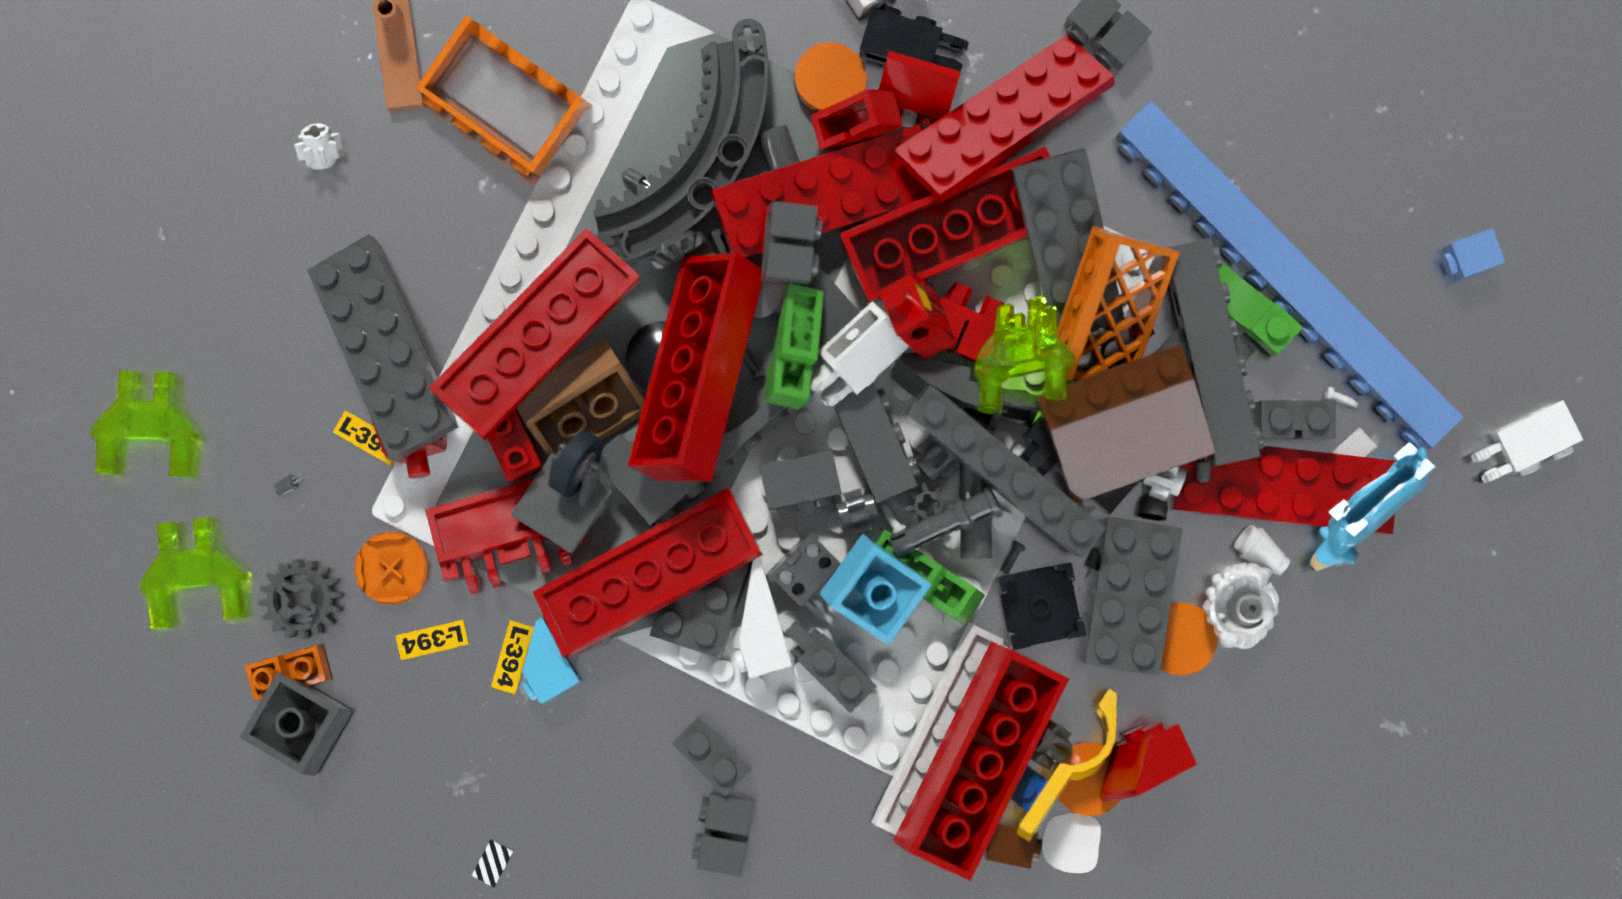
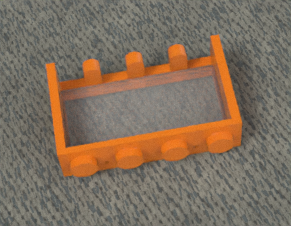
M467 15L416 86V89L425 94L421 101L438 113L443 108L454 115L451 122L467 134L472 129L483 136L480 141L483 146L496 155H499L501 150L512 157L509 164L525 176H528L530 172L542 176V172L578 120L592 106L588 101Z

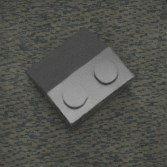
M277 672L241 733L240 738L298 773L315 776L352 711L325 694Z

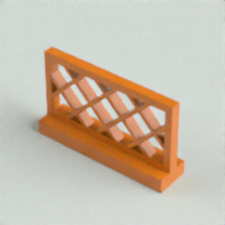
M1093 226L1044 367L1060 378L1081 380L1108 370L1107 367L1122 358L1125 363L1142 358L1180 252ZM1120 244L1129 246L1134 259L1118 267L1115 258ZM1139 249L1144 250L1145 252L1141 254ZM1157 254L1165 256L1161 270L1150 276L1145 262ZM1138 266L1144 280L1128 289L1123 275ZM1117 280L1122 294L1106 303L1103 297L1105 286ZM1148 288L1151 294L1149 304L1138 311L1132 297ZM1126 302L1132 315L1115 324L1110 311ZM1104 315L1110 329L1094 338L1090 331L1092 323ZM1136 323L1139 330L1137 338L1125 346L1120 332ZM1114 336L1119 350L1103 359L1098 346ZM1092 350L1097 364L1086 371L1077 370L1081 356Z

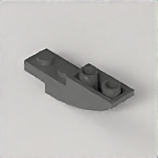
M903 353L894 362L890 377L916 398L925 386L932 385L986 430L994 432L999 420L1031 427L1039 412L1035 400L1037 395L1030 394L1022 389L1011 390L994 386L986 381H970L971 368L961 366L956 362L933 359L924 360L917 353Z

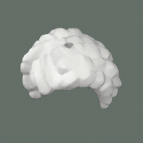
M1238 563L1232 567H1225L1221 573L1215 574L1212 577V586L1205 592L1208 600L1204 602L1203 609L1207 613V622L1214 625V632L1219 636L1223 647L1231 648L1235 646L1241 649H1249L1255 646L1261 639H1264L1268 631L1273 629L1274 617L1279 613V596L1273 584L1269 581L1272 576V571L1269 568L1259 567L1255 563ZM1252 605L1256 607L1255 612L1250 609Z

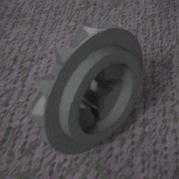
M692 230L681 233L657 247L653 251L655 255L649 261L654 268L664 269L699 250L703 246L705 238L701 231L693 233Z

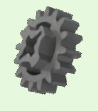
M292 559L291 569L285 563L278 564L279 575L272 572L267 573L266 576L271 581L270 586H260L259 589L267 594V599L258 601V605L268 607L269 611L262 618L263 620H275L272 626L274 632L284 627L286 628V638H292L295 632L298 631L300 639H307L309 629L315 635H319L322 633L321 623L328 626L334 623L328 615L330 612L340 611V608L333 604V599L341 597V593L332 592L331 587L336 584V578L326 580L324 577L327 574L328 568L321 567L315 571V561L308 560L303 568L300 559ZM296 574L308 576L301 584H295L287 579ZM320 588L323 592V606L318 602V590ZM277 592L281 595L282 607L280 610L277 606ZM293 592H305L306 594L303 599L307 606H295L294 604L297 599L293 596ZM299 614H305L313 619L305 624L292 622Z

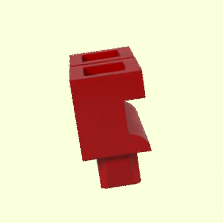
M955 282L947 292L946 297H941L940 299L956 342L964 323H967L965 332L954 355L985 368L1003 325L999 321L1002 317L1004 302L986 296L979 313L966 308L972 289ZM955 344L945 349V351L951 353Z
M517 408L488 437L507 481H510L512 484L539 472L544 466Z

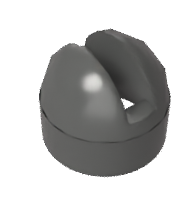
M1147 493L1139 502L1137 516L1147 520L1164 521L1167 519V501L1149 496V493Z

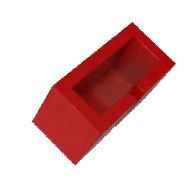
M867 89L810 115L819 149L825 151H836L871 140V137H880L903 126L894 92L887 90Z

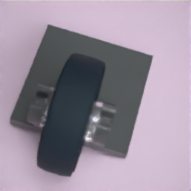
M587 431L578 433L568 445L562 443L556 455H550L511 513L513 518L572 555L614 493L611 489L600 483L599 474L602 467L598 462L603 451V442Z

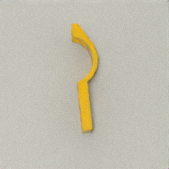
M1108 689L1096 712L1104 727L1106 736L1105 746L1098 756L1087 763L1078 765L1059 764L1019 825L1017 834L1028 842L1031 841L1069 781L1081 780L1095 774L1108 761L1116 740L1117 693L1111 689Z

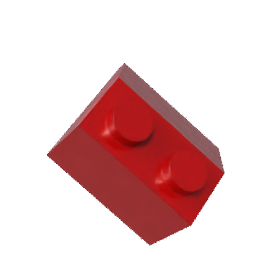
M889 51L878 90L893 91L900 117L902 118V115L915 118L917 125L920 124V126L927 128L949 113L961 72Z
M1161 721L1146 728L1144 726L1137 727L1123 734L1125 741L1114 746L1112 749L1100 798L1105 803L1140 796L1196 766L1197 762L1179 723L1164 726Z

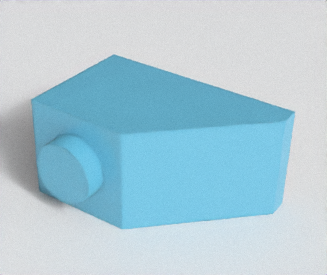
M542 617L537 620L522 671L526 679L521 683L532 701L538 699L539 703L543 704L583 680L570 658L562 657L545 618Z

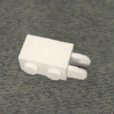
M873 301L818 351L819 355L826 362L815 371V374H812L810 389L813 392H823L821 401L826 406L832 407L836 405L852 390L858 395L865 387L871 385L876 377L892 362L898 360L909 347L895 333L889 316Z
M1564 400L1553 402L1489 433L1488 436L1492 444L1473 453L1471 457L1475 463L1482 462L1495 453L1498 454L1503 465L1491 468L1481 476L1484 483H1488L1505 474L1520 472L1523 477L1542 468L1540 461L1550 456H1553L1554 460H1558L1575 452L1573 445L1583 441V438Z

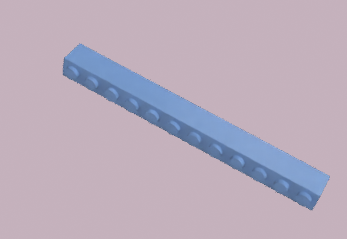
M1152 100L1119 131L1116 136L1120 141L1118 143L1119 149L1129 159L1134 160L1137 158L1146 167L1143 172L1147 178L1156 186L1162 184L1171 193L1169 199L1180 211L1185 212L1188 210L1197 219L1195 225L1207 238L1214 236L1223 246L1221 248L1223 255L1235 265L1239 262L1249 272L1246 277L1258 290L1263 291L1266 289L1275 298L1272 302L1277 303L1303 327L1300 333L1313 344L1317 341L1327 351L1324 356L1330 364L1338 370L1343 367L1352 377L1350 380L1352 386L1363 396L1369 394L1378 403L1376 406L1377 411L1387 421L1392 423L1395 420L1405 430L1402 436L1416 449L1419 447L1425 448V450L1431 449L1464 418Z

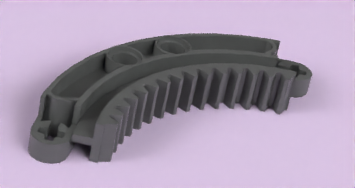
M743 19L734 26L732 41L716 44V41L709 42V45L700 49L702 60L706 61L702 63L703 74L707 76L702 77L701 80L702 87L706 90L700 91L699 94L700 101L704 104L697 105L696 107L697 115L701 118H692L691 121L692 128L696 132L687 131L685 133L686 140L690 145L679 143L677 146L681 158L670 155L669 160L672 168L669 169L661 165L659 170L662 178L660 179L653 175L648 176L649 188L640 183L636 184L638 193L636 196L625 190L624 201L620 202L613 195L610 197L609 207H606L601 200H597L596 208L593 210L598 234L595 236L608 248L617 246L613 238L618 237L621 239V248L626 257L622 258V260L627 265L654 256L653 251L666 241L689 230L694 231L716 211L713 200L706 205L698 204L694 200L696 190L702 187L712 190L737 182L748 165L758 142V135H760L765 117L768 95L766 36L763 26L758 21ZM745 28H751L752 33L759 34V37L754 38L755 53L763 48L764 57L751 55L740 62V53L748 55L746 41L738 39V37L744 34ZM735 144L743 149L744 154L740 160L731 162L724 158L723 151L727 146Z

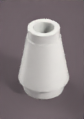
M1250 525L1239 535L1234 544V548L1239 551V557L1250 563L1258 564L1259 567L1269 568L1276 577L1280 576L1290 564V559L1285 556L1283 551L1263 528L1257 529L1254 525Z

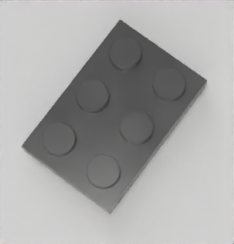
M753 561L658 610L649 636L721 659Z

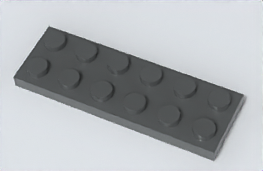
M1084 148L1011 168L1052 342L1092 227L1104 228L1089 160ZM1116 280L1105 286L1103 297L1106 303L1119 296ZM1122 304L1110 311L1115 324L1125 319ZM1104 315L1092 323L1090 331L1094 338L1110 329ZM1126 328L1120 332L1125 346L1130 344ZM1114 336L1098 346L1103 359L1119 350ZM1092 350L1081 356L1077 370L1086 371L1097 364ZM1122 358L1107 368L1109 370L1123 365L1125 361ZM1061 378L1063 382L1071 381L1068 379Z
M368 234L307 269L389 460L398 462L457 429L459 425L452 410L429 389L438 378L376 239Z

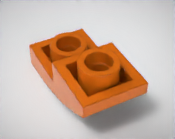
M323 644L244 665L254 701L262 699L277 672L307 686L332 679Z

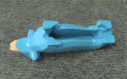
M1408 443L1394 455L1396 461L1385 474L1356 492L1348 502L1343 500L1329 511L1332 518L1328 522V527L1319 529L1323 542L1310 560V567L1313 571H1319L1333 565L1354 564L1359 554L1354 547L1369 537L1406 502L1425 488L1430 473L1435 469V466L1428 460V453L1425 448L1417 450Z

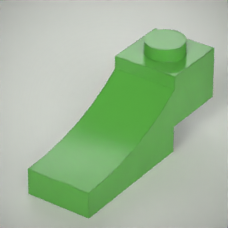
M1222 261V267L1218 268L1221 283H1227L1230 293V304H1226L1229 319L1234 318L1237 328L1243 334L1246 332L1272 357L1277 356L1303 327L1277 303L1272 302Z
M791 283L784 287L775 345L770 365L767 367L764 402L800 409L809 400L812 365L818 359L824 291Z
M884 530L876 543L932 584L923 599L966 626L985 597V594L917 549L899 558L889 538L892 533Z

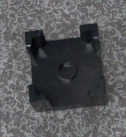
M1072 562L995 577L1011 650L1061 639L1086 636L1083 617L1079 616L1073 586L1075 577Z

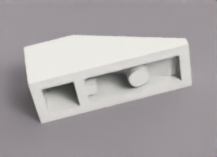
M761 558L753 560L739 637L740 650L734 652L740 673L747 671L749 679L793 665Z

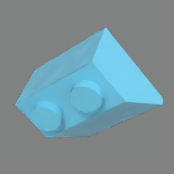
M862 533L819 595L830 607L889 645L932 584L892 553Z

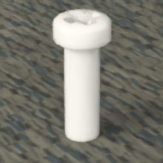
M1328 387L1324 394V400H1336V402L1356 409L1358 405V400L1335 392L1333 387Z
M887 502L879 506L893 528V534L905 530L906 526L900 524Z

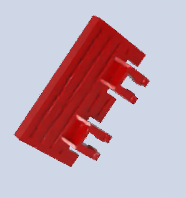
M535 478L425 510L438 563L440 564L445 582L460 578L457 562L461 561L471 595L479 593L480 584L473 562L485 559L489 582L493 588L502 586L494 551H497L501 566L532 557L528 541L533 540L541 572L551 571V562L544 545V541L548 539L511 516V513ZM585 535L581 542L588 540L587 535ZM558 546L559 557L564 567L573 565L571 554Z

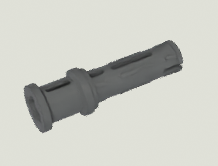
M985 486L983 492L964 501L959 498L952 504V508L919 522L910 528L890 535L889 538L897 556L900 558L915 549L930 544L962 528L964 531L973 530L974 524L994 515L998 518L1003 516L1002 509L991 486Z

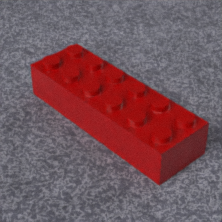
M1046 146L989 170L942 203L933 195H929L840 233L839 240L867 305L872 301L875 304L883 301L880 295L881 290L908 274H914L930 281L1028 239L1011 168L1050 157Z
M728 253L682 258L627 465L657 481H712L763 282L760 281L761 268L741 255Z
M991 640L893 842L908 853L971 881L1062 696L1069 678Z

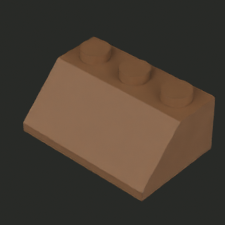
M604 338L552 371L517 407V410L548 457H550L551 454L558 455L560 452L559 446L562 443L568 445L582 431H587L603 441L639 418L645 400Z

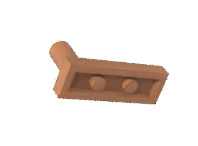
M410 0L372 1L387 110L390 112L425 107V103L421 101L424 94L416 89L421 80L411 2Z

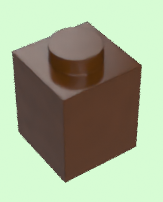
M999 822L984 857L989 861L1031 869L1032 860L1038 861L1040 858L1042 839L1037 838L1038 832H1036L1031 841L1028 842L1017 834L1019 825Z

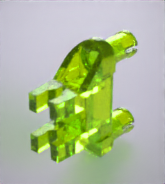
M1043 296L1029 299L1027 323L1026 316L1022 312L1014 314L1015 307L1011 303L997 306L995 332L983 346L975 362L974 375L980 382L979 403L977 406L980 412L994 414V407L996 413L1001 411L1002 383L1008 379L1045 371L1044 398L1057 401L1059 398L1065 399L1067 397L1068 369L1074 364L1075 354L1057 337V308L1053 305L1046 307V299Z
M131 370L118 371L117 400L97 419L90 430V436L96 441L94 474H118L119 442H123V438L166 440V443H170L168 476L192 477V444H196V441L199 440V433L176 404L177 374L155 371L153 401H140L141 373Z
M214 518L192 519L195 549L183 551L178 522L156 524L159 554L138 586L139 594H142V597H146L149 630L173 627L168 594H172L171 590L215 584V587H219L222 620L246 617L241 584H245L247 575L234 560L218 548Z

